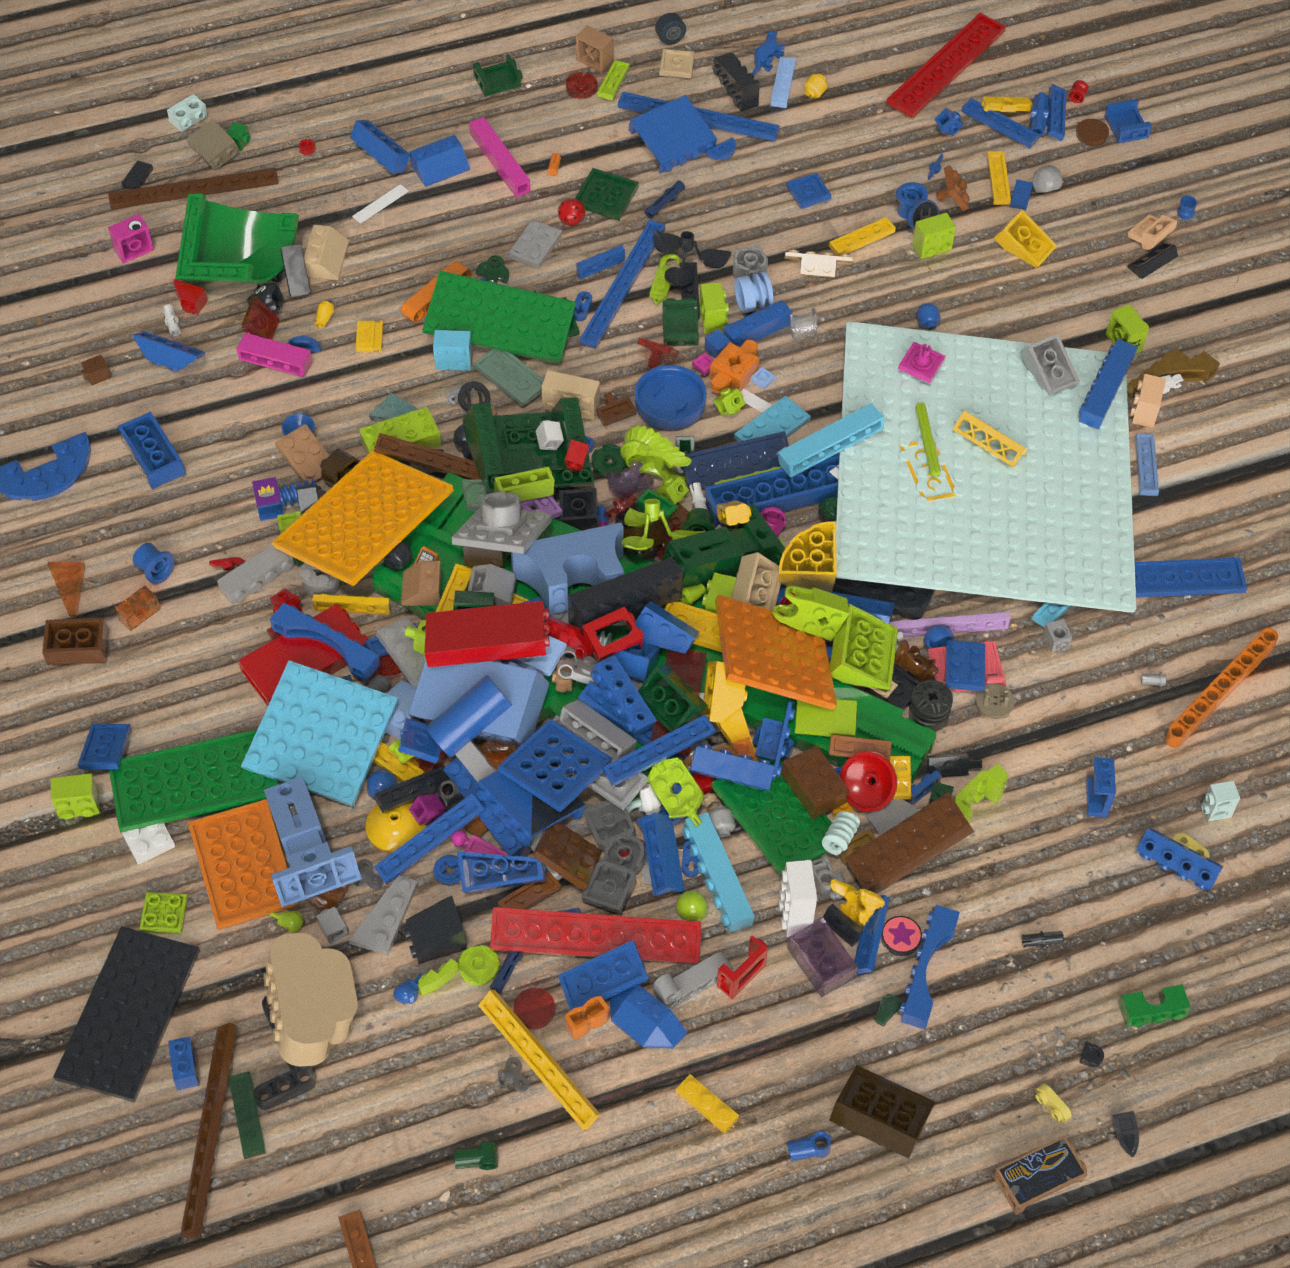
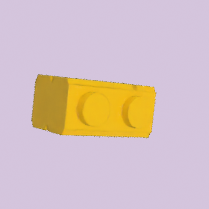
M739 501L721 503L716 506L718 520L720 523L728 526L746 523L749 521V517H751L749 505L747 506Z

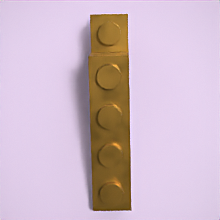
M1175 348L1171 352L1168 351L1161 360L1155 361L1148 370L1142 371L1138 378L1132 379L1128 383L1127 397L1133 399L1135 393L1139 392L1137 391L1139 380L1143 381L1144 374L1157 377L1167 375L1173 377L1176 374H1181L1183 381H1202L1206 383L1217 374L1220 363L1205 351L1190 359L1179 349Z

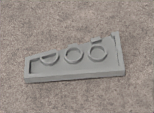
M398 875L351 936L349 944L388 956L418 887V881Z

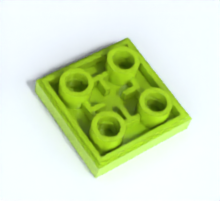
M146 892L139 930L146 933L182 935L188 895Z

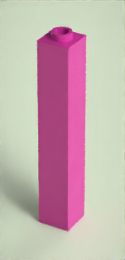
M485 117L469 122L470 135L513 195L518 197L530 192V179Z

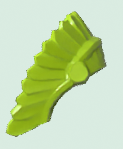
M639 424L636 427L631 426L624 435V445L621 447L620 452L627 466L633 470V473L653 474L662 479L668 476H680L684 481L686 480L678 472L672 471L671 467L689 466L692 460L686 457L684 452L679 451V447H675L673 442L668 441L667 437H662L660 432H655L653 428H647L645 425L640 426Z

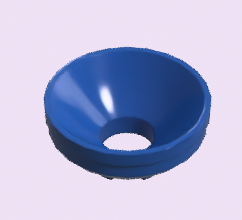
M293 414L287 417L282 424L284 437L305 424L314 434L315 424L313 419L306 414Z

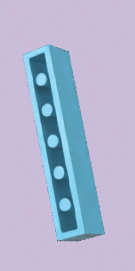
M872 403L861 407L844 418L778 451L779 464L790 477H793L883 430L884 416Z
M709 814L698 815L701 821H703L698 827H695L690 818L685 819L684 828H682L683 836L691 842L690 852L692 856L698 857V870L701 874H704L706 888L713 895L715 908H719L723 926L727 927L729 933L752 926L755 916Z

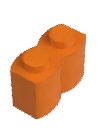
M597 996L588 1000L583 1007H577L569 1011L565 1016V1028L573 1039L582 1038L591 1029L604 1025L609 1019L608 1005L601 996Z

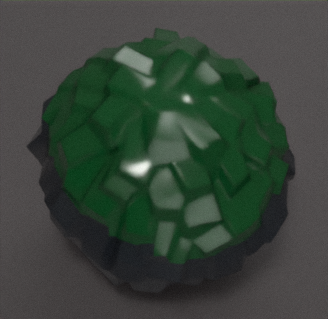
M837 496L826 497L818 505V514L823 522L836 521Z

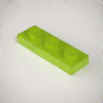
M614 60L598 90V97L613 101L630 69L629 63Z

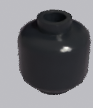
M399 542L384 557L386 565L394 570L403 569L412 558L410 546L405 542Z

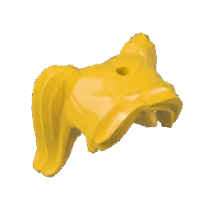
M832 879L830 882L831 889L846 899V904H841L840 910L861 926L866 925L876 909L885 905L882 897L869 890H857L855 887L837 879Z

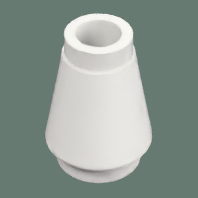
M645 784L640 790L642 811L646 815L658 813L661 810V802L651 785Z

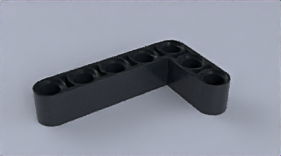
M265 996L262 1000V1007L273 1032L275 1025L270 1022V1010L272 1009H268L271 1005L267 1004V996ZM287 1063L290 1071L258 1085L253 1092L258 1108L268 1110L312 1090L316 1081L311 1066L300 1067ZM303 1076L310 1077L307 1081H300ZM284 1085L290 1086L287 1090H280ZM264 1094L269 1095L265 1100L259 1099Z

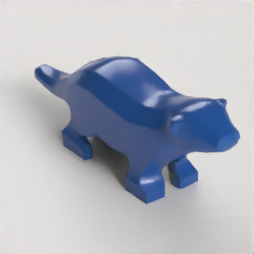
M776 30L769 31L766 41L756 48L754 53L756 66L752 71L753 75L757 74L761 67H764L769 72L773 68L770 64L774 56L779 59L780 56H784V51L781 50L785 49V45H778Z

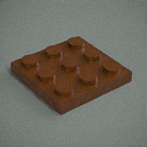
M559 821L543 830L532 856L581 890H584L588 886L602 850Z

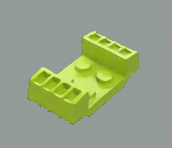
M999 763L988 771H981L955 795L954 801L969 824L973 815L971 806L974 803L978 804L985 795L994 804H997L1003 796L1005 783L1009 775Z

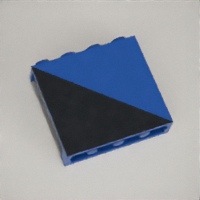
M522 766V768L529 769L531 766ZM498 771L479 780L475 793L526 848L530 846L533 836L571 815L575 820L581 818L586 805L577 796L567 807L559 812ZM543 775L538 776L537 778L545 779L547 778V776ZM561 785L553 786L554 789L563 788Z

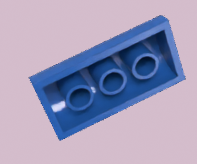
M486 675L425 728L442 750L452 757L510 708L512 704L492 679Z

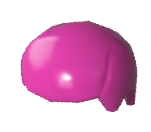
M774 506L764 508L761 511V515L775 535H779L786 524L785 513Z

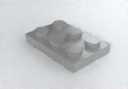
M532 219L509 251V258L539 269L561 238L562 230Z

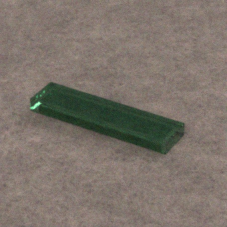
M250 1071L229 1076L243 1157L248 1159L266 1154L258 1109L253 1096L254 1089Z

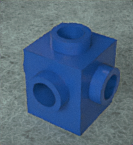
M947 108L934 119L939 126V130L943 134L948 133L951 136L957 133L964 125L961 121V115L957 111L952 112Z

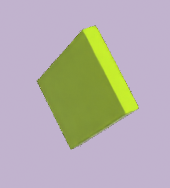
M836 699L837 706L834 710L797 700L795 733L830 737L831 735L855 737L857 701Z

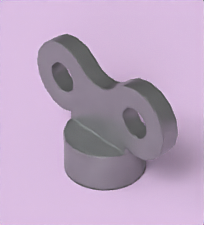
M368 859L360 860L358 869L362 879L353 882L354 885L361 886L367 883L370 888L379 889L382 886L383 880L380 876L374 874L373 863Z
M511 1057L506 1061V1068L498 1071L499 1084L502 1087L513 1084L516 1091L525 1092L529 1088V1081L520 1072L522 1067L520 1060Z

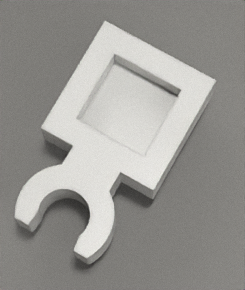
M1176 374L1173 377H1170V375L1161 377L1166 378L1163 394L1169 392L1170 388L1181 387L1180 381H1183L1181 374Z

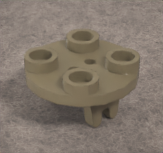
M999 684L985 685L984 692L978 691L975 700L979 714L994 719L1007 718L1012 712L1015 703L1011 691Z

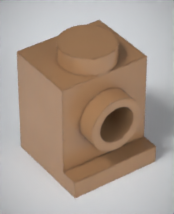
M559 660L553 671L552 682L556 683V690L559 692L572 691L573 679H565L558 674L559 664L564 661ZM567 666L561 668L564 672L572 671Z

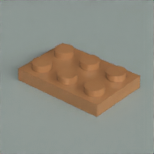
M306 424L275 442L276 447L303 484L306 479L310 484L312 478L315 479V482L322 479L320 464L329 455Z

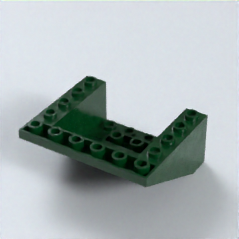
M578 397L561 398L551 412L493 416L491 403L472 404L462 420L465 438L486 494L494 493L496 477L545 467L550 468L554 478V488L592 486L594 484L589 453L582 471H572L567 466H564L571 440L587 444ZM550 420L560 423L564 441L557 450L540 449L536 430L542 421Z

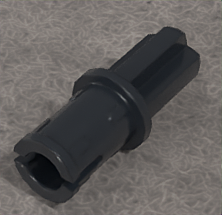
M1040 931V933L1021 934V939H1023L1022 946L1023 948L1040 945L1045 947V945L1063 943L1064 935L1062 931L1044 933Z

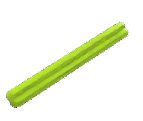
M918 402L915 409L930 475L932 477H939L941 469L926 404Z

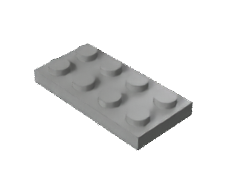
M407 616L377 630L375 635L416 690L426 658L425 655L414 651V639L404 636L408 625L416 628Z

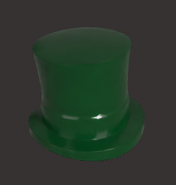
M704 508L692 509L687 514L686 521L683 523L681 530L705 532L714 530L713 515Z

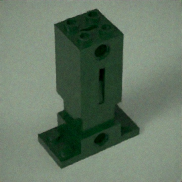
M750 504L751 517H749L748 522L739 524L737 530L729 531L727 527H722L671 540L668 542L662 560L672 557L682 569V588L703 584L706 587L708 580L713 579L714 573L735 577L739 570L742 556L758 552L779 566L785 547L756 506Z

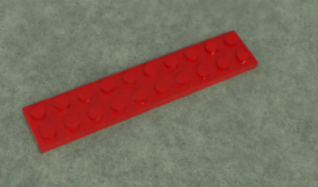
M979 13L887 98L886 104L914 118L1005 32L1006 26Z
M493 907L490 950L597 957L634 940L643 961L699 964L701 922Z

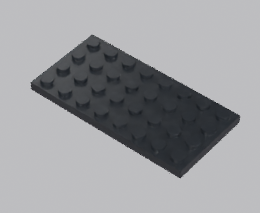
M121 926L53 1078L56 1081L135 1103L198 957L199 947Z

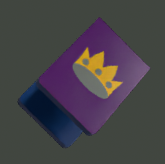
M276 477L252 481L260 521L275 519L277 515H283Z

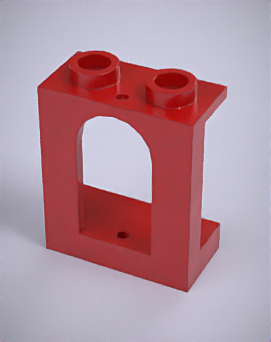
M625 607L582 626L583 636L598 663L636 644L640 648L643 647L644 634L640 628L635 626L633 614L631 612L628 613ZM625 620L631 631L630 634L602 646L595 631L614 622Z
M752 935L748 952L750 957L735 971H732L724 963L718 968L717 987L732 1000L766 966L768 948L765 942L761 939H756Z

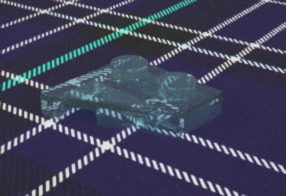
M390 393L369 414V417L373 421L376 418L388 420L418 410V408Z

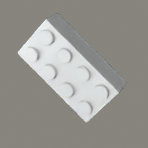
M811 860L786 862L785 870H782L781 889H779L780 899H778L779 911H782V930H786V937L811 935L817 901Z

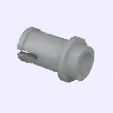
M1162 672L1159 674L1142 673L1141 685H1156L1159 688L1166 686V674H1162Z

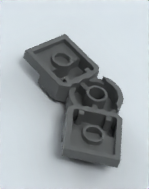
M606 800L583 811L597 847L604 852L605 860L596 864L588 886L581 898L583 902L620 914L626 900L630 899L637 883L635 874L640 872L645 865L646 854L642 841L636 837L635 826L627 809L622 810L609 800ZM623 853H628V854H629V855L626 856V857H621V856H620V855L623 854Z

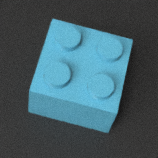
M435 330L433 342L435 369L471 371V332Z

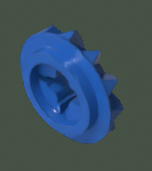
M445 855L436 861L433 872L435 879L441 885L444 883L450 886L454 883L458 884L461 880L458 856ZM446 865L448 868L454 869L453 876L450 873H446Z

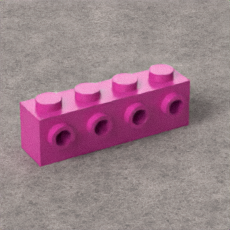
M245 333L236 348L239 360L305 377L312 364L310 350L292 346L288 343L277 342L273 339H266L254 334Z

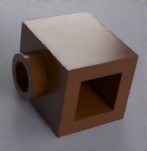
M102 355L81 362L83 367L81 374L84 380L89 381L91 386L111 378L109 368Z

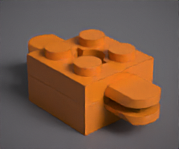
M746 340L740 347L729 342L710 364L709 378L712 379L711 390L714 393L720 394L722 390L728 387L730 389L738 388L741 392L750 382L751 376L759 370V357L756 356L758 354V345L755 341Z

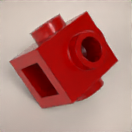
M286 588L270 597L274 613L283 603L289 606L292 605L302 612L299 605L301 604L299 597L296 594H292Z

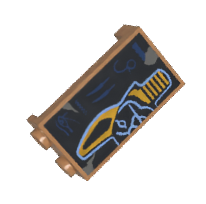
M1065 1136L995 1170L993 1177L1015 1215L1023 1212L1025 1207L1077 1181L1081 1183L1085 1180L1087 1176L1086 1165L1082 1160L1079 1161L1073 1144L1070 1141L1068 1142Z

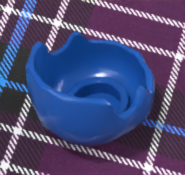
M938 624L927 630L923 642L927 648H937L943 644L946 645L949 637L952 640L955 637L947 626Z
M380 769L374 771L367 781L368 795L374 799L373 796L376 792L396 785V776L388 770Z

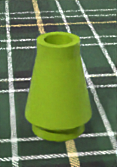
M698 584L682 588V599L678 601L692 605L706 593L704 585Z

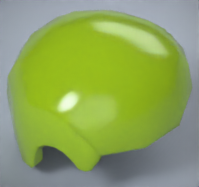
M697 891L684 892L677 898L675 905L678 915L685 921L697 920L700 922L707 916L709 909L705 897Z

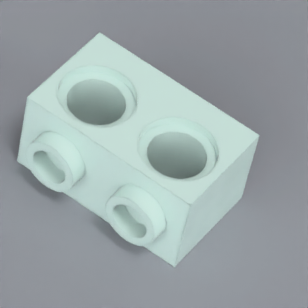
M194 94L167 109L169 121L181 132L208 117L206 105Z
M1234 781L1210 785L1201 804L1202 812L1206 815L1208 822L1232 817L1240 800Z

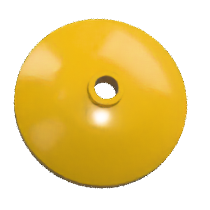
M409 802L385 813H382L377 804L370 811L366 819L365 828L367 837L372 845L381 851L393 853L426 828V824H418L409 811L414 802Z

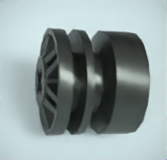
M926 680L919 683L914 688L908 711L909 718L923 727L928 726L934 731L941 730L947 725L953 704V694L949 687L936 680Z

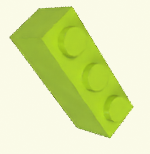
M549 467L496 477L494 493H514L519 496L520 502L551 496L554 493V478Z

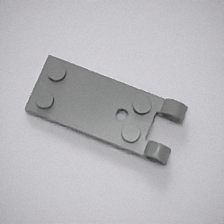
M566 647L561 656V660L564 661L559 664L558 674L562 678H570L586 684L591 681L599 687L591 677V671L598 661L590 656L578 658L574 648ZM572 653L574 657L569 659L564 654ZM567 666L572 671L564 672L561 668ZM629 676L636 689L639 690L645 681L634 680Z

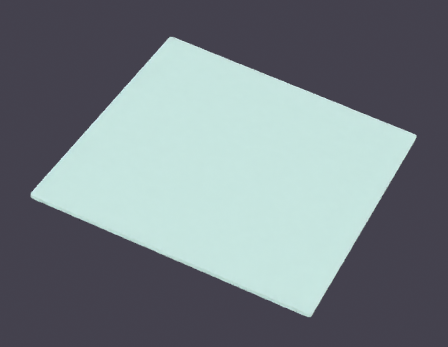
M847 322L841 419L872 403L884 416V429L846 448L839 455L836 514V578L1135 612L1136 587L1126 375L1098 430L1079 422L1081 414H1078L1082 403L1086 405L1085 397L1088 391L1092 392L1090 390L1094 379L1098 380L1096 375L1100 368H1104L1102 363L1105 356H1110L1108 352L1064 347L1080 383L1048 395L1028 370L1020 353L1021 350L1034 343ZM913 342L920 345L927 344V348L930 345L932 350L946 356L944 363L931 383L898 370L901 360ZM918 402L926 404L933 439L936 443L935 446L940 452V455H938L941 469L939 477L927 476V474H930L929 466L922 467V465L928 464L924 452L917 453V460L915 458L916 451L925 450L915 409ZM963 411H966L1028 449V452L1025 456H1021L1015 467H1012L953 430V427ZM964 419L959 429L963 432L971 430L970 422ZM983 430L975 432L976 440H986ZM999 440L990 441L992 450L1002 449ZM918 441L917 445L908 447L910 442ZM899 445L903 446L905 451H901ZM1013 449L1005 451L1006 458L1012 462L1018 452ZM907 460L910 461L912 468L915 472V475L919 481L917 485L915 484L913 477L910 473V469L907 466ZM945 464L954 484L953 492L946 479V472L942 470L941 465ZM930 478H937L941 481L942 484H939V482L935 480L930 481L929 485L932 488H935V490H931L927 486V481ZM919 491L923 492L925 497L920 496ZM948 493H954L956 495L954 497L943 499L938 498L932 501H927L926 499L927 497L938 496Z

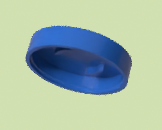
M677 365L655 367L643 374L638 380L635 387V407L639 416L651 426L664 430L686 428L698 421L705 411L706 387L703 380L688 368Z

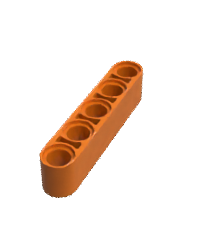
M454 261L443 270L467 277L471 275V270L458 261ZM438 275L402 305L401 314L415 323L427 315Z

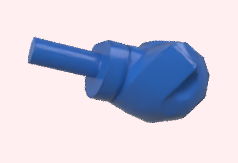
M420 973L414 980L407 979L400 983L394 989V998L402 1004H413L418 998L417 984L423 974Z

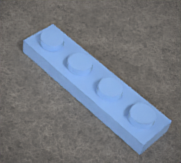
M780 56L770 106L787 108L796 58Z

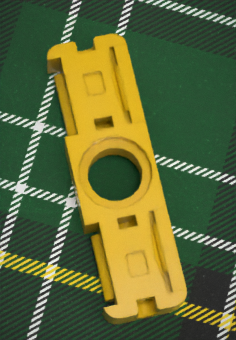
M984 96L981 102V106L984 107L983 109L986 112L988 110L1030 112L1033 106L1027 97Z

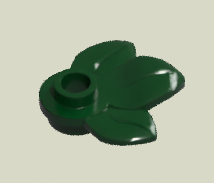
M498 255L491 256L486 262L479 264L476 269V274L483 275L486 281L495 282L499 279L501 282L507 283L509 280V270L504 266L503 258Z

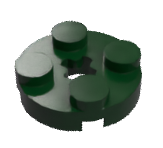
M614 444L602 445V448L594 450L591 456L593 472L603 477H621L627 468V464L620 452L621 447ZM612 459V463H607L605 461Z

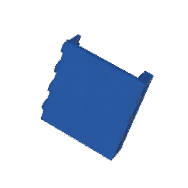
M686 95L635 117L629 123V132L631 134L638 133L659 162V174L665 171L668 172L678 165H683L688 160L698 158L701 154L706 153L707 150L715 147L717 137Z

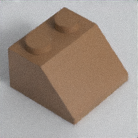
M420 561L403 572L401 606L439 605L442 580L440 561Z

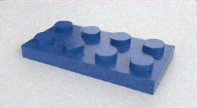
M634 940L558 975L570 1011L577 1007H583L593 997L601 996L606 1000L650 979Z

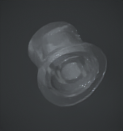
M815 308L811 309V313L790 315V330L793 341L814 337L815 341H819L817 312Z

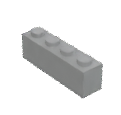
M271 545L217 580L219 590L234 605L243 601L251 593L258 591L268 582L275 580L283 572L289 571L294 566V560L292 556Z
M578 699L563 706L559 723L612 757L613 762L635 750L637 740Z

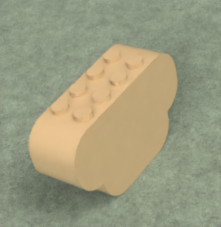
M290 933L279 936L272 943L269 960L266 962V974H264V986H268L269 992H267V1004L272 1007V1010H270V1022L275 1025L273 1040L278 1043L279 1053L287 1063L300 1067L317 1065L328 1057L332 1044L345 1041L351 1034L353 1017L358 1007L351 965L348 958L342 952L329 948L322 949L320 943L309 934Z

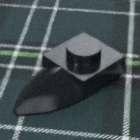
M1134 1111L1111 1115L1115 1135L1120 1145L1127 1154L1134 1157L1139 1146V1131Z

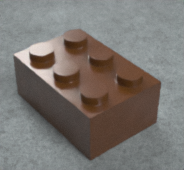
M105 619L46 620L42 653L47 665L106 663L108 627Z
M817 745L783 761L781 775L812 819L847 803L850 790Z

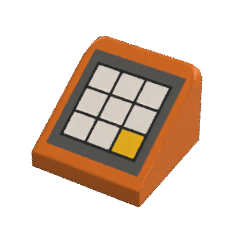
M423 546L414 565L420 561H440L437 553Z

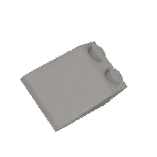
M1058 334L1031 344L1020 351L1026 367L1048 395L1080 383Z

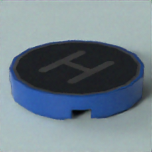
M929 199L918 200L909 211L908 222L910 227L915 230L916 221L939 215V208L935 202Z

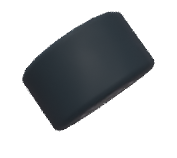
M667 13L656 22L655 32L663 43L673 45L685 36L686 25L678 14Z

